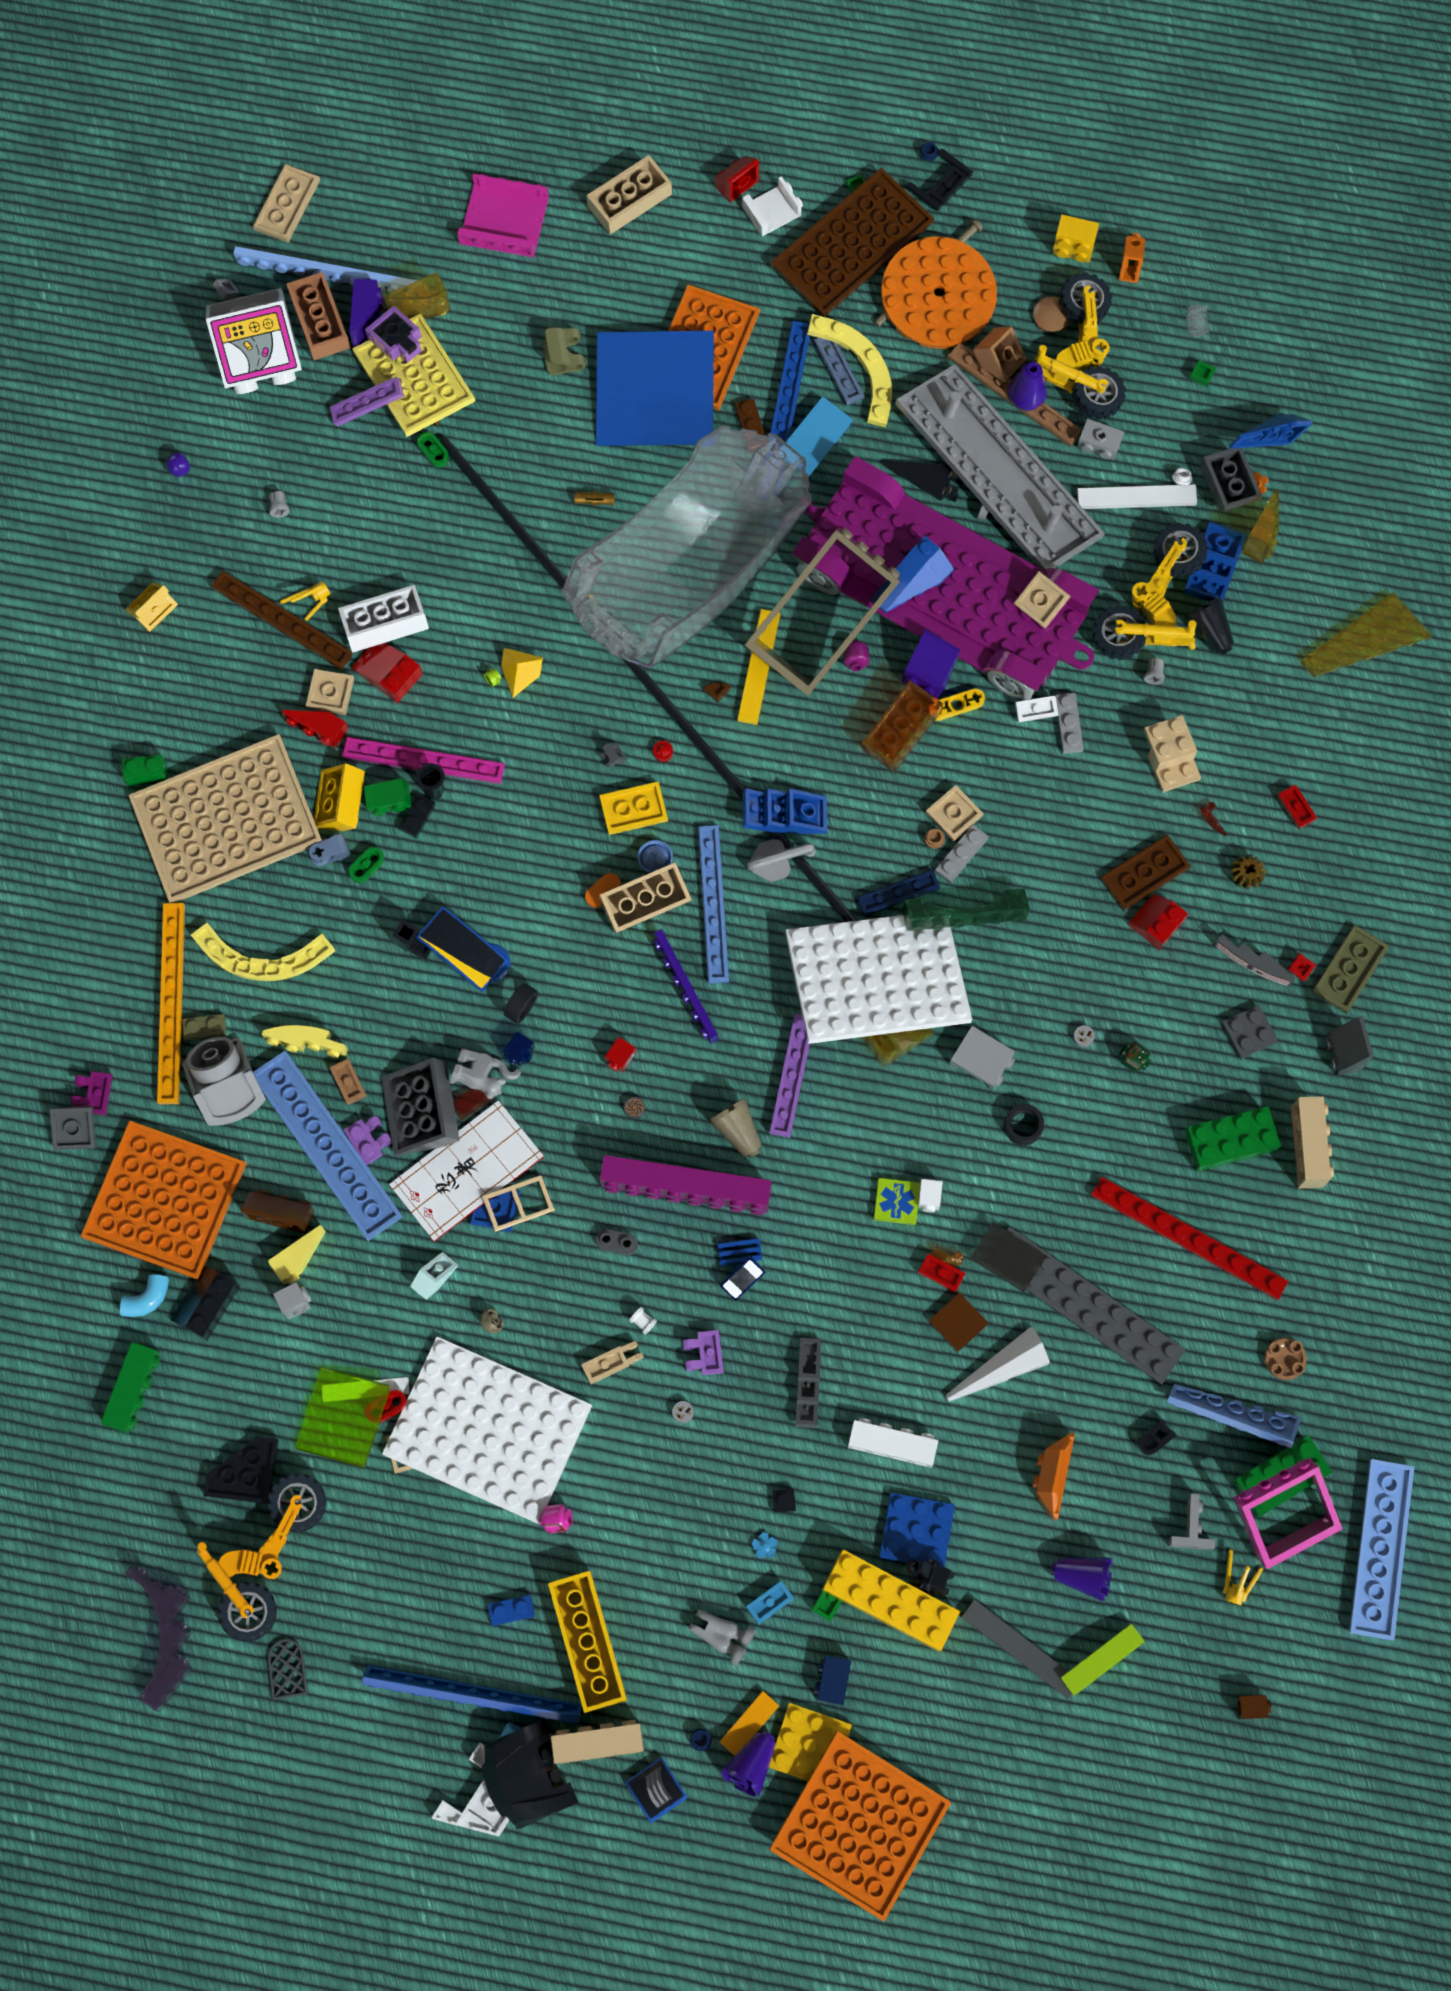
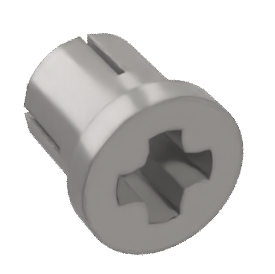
M281 491L272 492L269 495L270 515L276 518L288 515L290 511L289 506L286 505L285 494Z
M1155 658L1148 660L1147 673L1144 675L1145 682L1153 685L1164 682L1163 660L1156 658V661Z

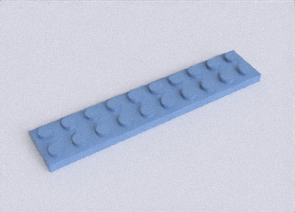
M283 1051L253 1072L263 1093L367 1241H370L403 1217L286 1051Z

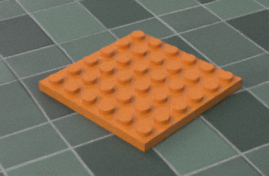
M129 1121L80 1237L198 1280L247 1163Z
M836 1731L769 1850L880 1920L885 1921L951 1802Z

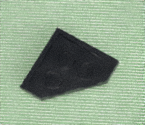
M256 1436L249 1444L235 1452L224 1463L207 1474L203 1496L268 1504L279 1440Z

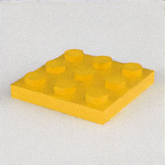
M789 1703L769 1768L808 1781L836 1731L848 1737L852 1724Z

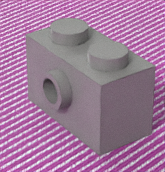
M1087 419L1079 439L1078 448L1086 453L1092 452L1103 459L1115 460L1124 431Z
M297 1282L273 1294L281 1312L288 1320L303 1314L311 1308L309 1302L312 1299L304 1286L300 1287Z

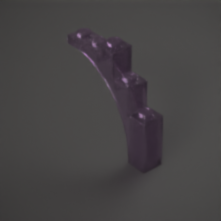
M130 1566L125 1574L139 1583L148 1594L157 1616L160 1636L157 1663L153 1675L139 1699L154 1711L160 1712L192 1670V1667L188 1665L190 1661L181 1654L176 1656L192 1633L187 1630L189 1626L182 1620L178 1619L177 1622L175 1621L190 1601V1598L186 1595L188 1591L179 1584L176 1587L169 1585L164 1590L166 1586L156 1578L154 1581L150 1580L147 1577L149 1573L142 1567L138 1566L135 1568Z

